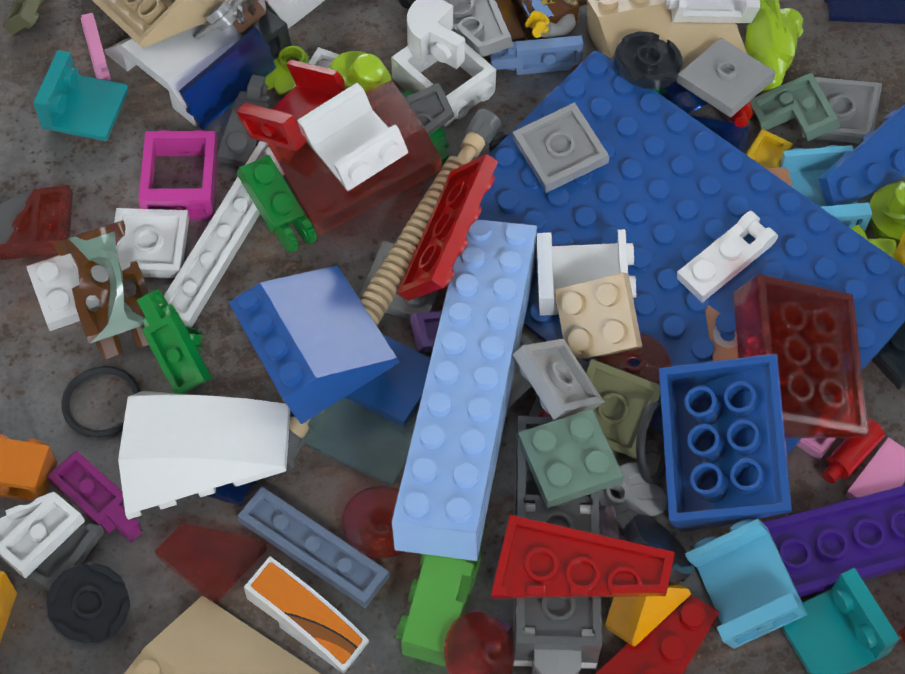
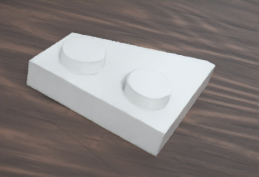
M55 492L36 498L30 504L18 505L5 510L7 516L0 518V557L21 576L27 578L85 520L75 508Z

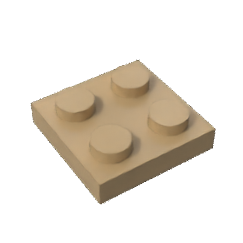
M622 272L555 289L563 339L575 357L585 361L642 348L628 273Z

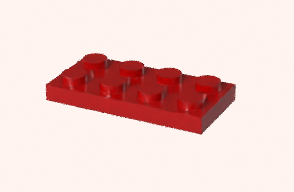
M485 154L450 171L396 294L410 301L439 289H444L451 282L454 276V269L452 267L455 260L464 251L468 243V238L466 237L468 230L481 213L482 208L479 205L483 195L488 192L494 183L495 176L492 174L498 163L497 160Z

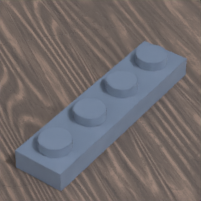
M264 487L258 490L237 516L239 523L364 608L369 605L389 579L388 570Z

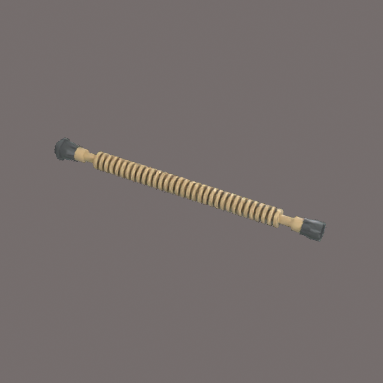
M480 109L476 112L464 133L465 138L460 146L462 150L457 157L450 156L446 160L441 171L397 238L393 248L390 249L379 270H377L370 284L366 287L365 292L361 295L360 301L376 326H378L379 321L388 310V306L391 305L397 295L396 293L450 171L470 162L473 157H477L485 144L489 145L501 127V120L493 112L486 109ZM295 416L290 417L286 472H291L295 468L294 460L305 443L303 438L309 430L308 423L311 419L300 424Z

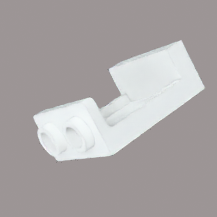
M666 0V7L672 11V22L752 23L760 9V0Z

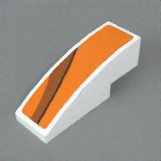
M271 556L244 586L246 597L250 602L277 620L281 629L343 674L369 643V639L335 607Z

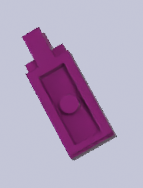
M77 450L47 475L49 482L95 525H101L108 534L116 528L123 537L132 543L143 533L136 519L128 520L126 517L123 492Z

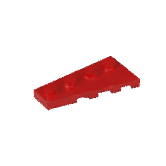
M510 515L491 599L666 596L675 552Z
M690 595L635 647L628 643L596 674H684L720 612Z

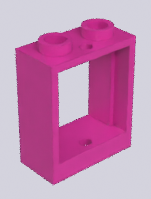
M145 131L138 198L140 209L188 210L189 220H211L215 214L219 164L217 158L219 147L215 131ZM156 156H205L202 188L153 189Z

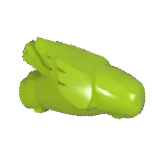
M760 0L758 13L752 23L747 25L745 39L747 54L775 71L774 80L759 92L758 95L781 86L785 73L794 60L798 38L804 31L802 28V15L792 8L780 9L779 0Z

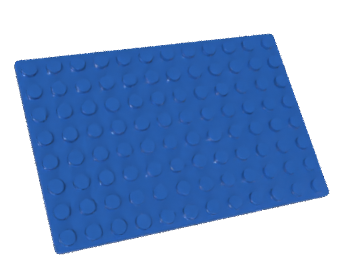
M592 52L488 154L497 160L498 163L492 174L495 176L494 183L488 192L483 195L479 206L482 209L477 218L478 220L536 225L537 233H551L552 246L617 244L618 230L622 229L626 231V243H633L634 265H628V274L636 278V298H633L642 348L598 357L593 360L659 385V368L712 362L714 344L709 340L705 313L709 305L721 313L716 318L715 327L720 332L723 340L732 341L735 338L734 332L740 326L752 334L745 341V350L749 355H770L777 351L784 356L778 359L787 456L905 323L904 265L655 90L644 89L629 83L620 76L614 66V62L601 52ZM575 102L608 153L609 163L546 193L514 142L512 132ZM753 211L760 218L759 223L765 228L770 227L778 234L777 240L769 249L702 303L677 279V272L736 225L744 214ZM750 234L743 238L749 245L756 240ZM536 258L524 326L544 342L563 339L559 315H540L538 258ZM798 366L808 373L797 374ZM655 410L650 426L663 435L659 412Z

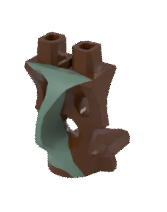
M123 220L53 243L56 252L60 256L71 254L78 268L80 284L72 288L75 306L89 344L96 343L104 360L123 353L117 334L125 331H132L137 348L149 345L141 331L145 328L142 320L145 318V315L137 302V299L149 293L137 261L131 262L130 267L122 270L118 260L116 246L118 241L125 236L126 230ZM96 265L105 267L109 272L108 280L104 282L96 281L91 273L92 267ZM127 278L133 280L136 286V294L134 296H127L124 292V281ZM90 295L96 296L99 299L100 308L97 311L89 310L86 304V300Z

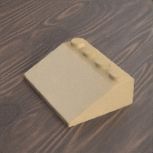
M224 0L92 1L135 42L144 48L208 22L205 18L207 14Z
M587 0V33L598 52H601L613 62L615 50L622 41V38L627 34L638 31L653 32L660 35L659 39L666 43L667 40L673 42L682 54L683 64L680 72L720 38L747 54L736 23L672 22V11L667 9L666 0Z
M202 595L145 646L124 674L321 673Z

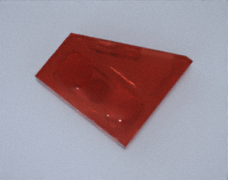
M69 185L37 188L32 191L25 202L24 210L17 215L11 225L14 228L12 235L6 244L0 243L1 260L58 254L53 243L70 237L73 191Z
M182 523L155 550V554L158 559L201 595L216 604L265 553L267 547L266 543L259 539Z

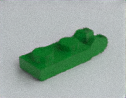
M270 155L239 167L237 171L238 178L271 233H275L285 251L291 253L298 249L297 239L289 227L291 224L294 225L301 239L306 244L316 241L317 234L314 227H312L310 220L304 216L305 213Z

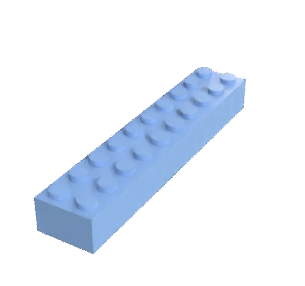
M478 219L470 226L466 235L468 243L464 251L457 256L452 268L454 269V276L448 285L392 519L395 550L473 561L478 560L516 366V360L512 354L519 349L537 258L536 225Z

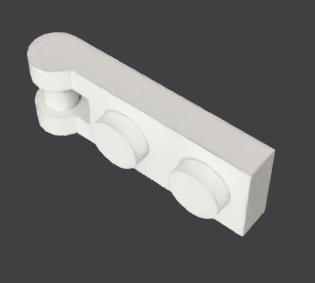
M749 211L741 217L736 225L677 272V279L703 303L769 249L777 240L778 234L770 227L765 228L759 223L760 218L753 211ZM747 234L756 239L750 245L743 239Z

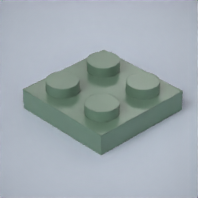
M593 409L518 432L517 441L546 508L622 484L624 476Z

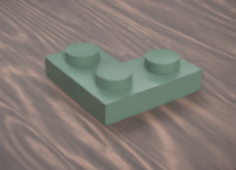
M812 72L751 99L753 114L761 129L764 130L795 118L807 141H810L840 128L839 119Z

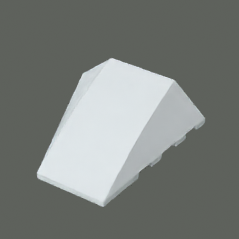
M239 5L238 9L242 12V7ZM209 22L144 48L129 37L104 49L105 54L127 72L137 65L169 91L173 109L194 126L202 119V112L208 105L212 106L219 97L218 92L226 82L233 80L237 75V68L245 61L237 50V45L241 43L238 30L233 24L224 31H221L219 28L210 31L200 39H195L193 35Z
M146 390L128 396L118 457L127 519L142 516L141 510L159 505L160 509L177 505V499L198 493L200 497L214 494L216 487L232 482L236 487L285 472L287 469L290 409L287 404L247 398Z

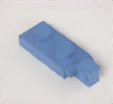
M582 35L512 42L513 47L489 55L490 64L496 70L516 71V75L571 70L574 65H578L583 60L584 43Z

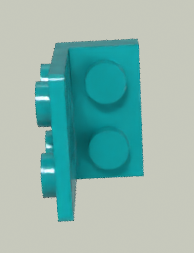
M57 50L33 104L42 129L107 141L129 90L126 84L79 75L71 53Z
M855 568L840 574L831 590L803 602L802 604L808 615L781 627L808 674H851L888 656L900 639Z

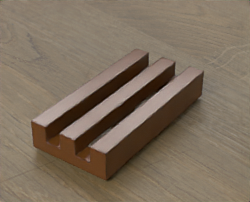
M245 0L242 3V12L237 9L234 13L237 19L233 22V26L239 33H243L266 14L265 0H253L252 4L249 0Z

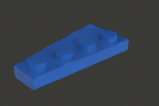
M905 104L888 114L881 126L875 131L868 132L861 139L862 143L853 151H847L818 178L827 206L852 204L905 176Z

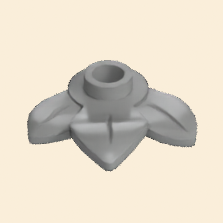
M226 0L219 3L205 17L209 23L195 33L193 37L200 39L217 28L221 31L226 30L237 19L234 13L243 0H232L230 4Z
M637 462L626 463L619 467L624 476L622 484L599 491V509L606 514L613 515L618 527L624 532L625 525L637 514L653 517L660 515L668 508V497L665 492L657 485L646 483L643 480ZM647 465L648 472L651 475V468ZM610 489L615 491L620 499L614 498L611 495Z

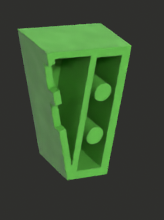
M484 530L477 561L421 554L420 565H422L420 576L419 579L414 578L408 601L412 602L408 616L402 615L396 639L402 640V655L450 667L482 559Z

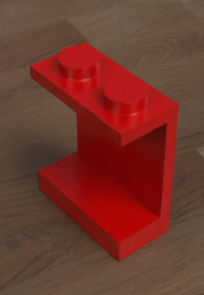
M289 60L286 65L296 86L272 109L245 102L236 112L250 138L297 151L307 142L297 120L340 94L346 88L343 77L334 69Z

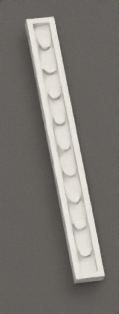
M318 47L308 64L329 68L332 61L339 54ZM260 141L246 164L270 155L283 177L298 150L293 151ZM238 177L164 295L168 304L173 305L187 327L192 328L260 215Z

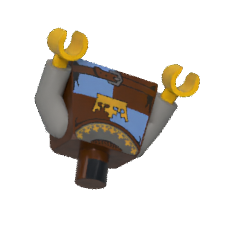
M511 0L528 40L566 37L577 25L579 7L587 5V0Z

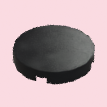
M638 31L627 34L622 38V41L617 45L613 59L616 70L629 83L644 89H661L670 86L677 80L678 73H680L683 64L682 54L670 40H667L666 43L659 39L660 35L656 33Z
M637 514L625 525L627 541L675 552L669 582H683L694 572V565L687 560L685 548L660 523L646 515Z
M91 562L70 567L64 570L51 585L46 600L47 618L54 631L67 642L81 646L101 644L113 637L126 621L130 608L126 585L121 576L108 566Z

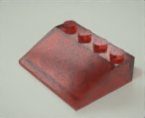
M392 80L366 93L372 110L388 128L393 125L399 128L409 153L353 189L347 191L309 146L308 142L297 151L273 144L268 145L318 236L441 171L442 161L439 152L424 126Z
M760 274L733 292L738 358L777 354L785 438L865 437L869 435L853 295Z

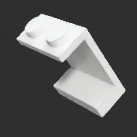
M358 83L297 120L309 146L347 191L409 153L399 128L396 125L390 128L386 126L372 110L364 89Z
M625 229L618 230L617 244L552 246L551 233H537L540 315H559L555 289L622 272L628 273V265H634L633 243H626ZM629 276L633 298H636L635 276Z

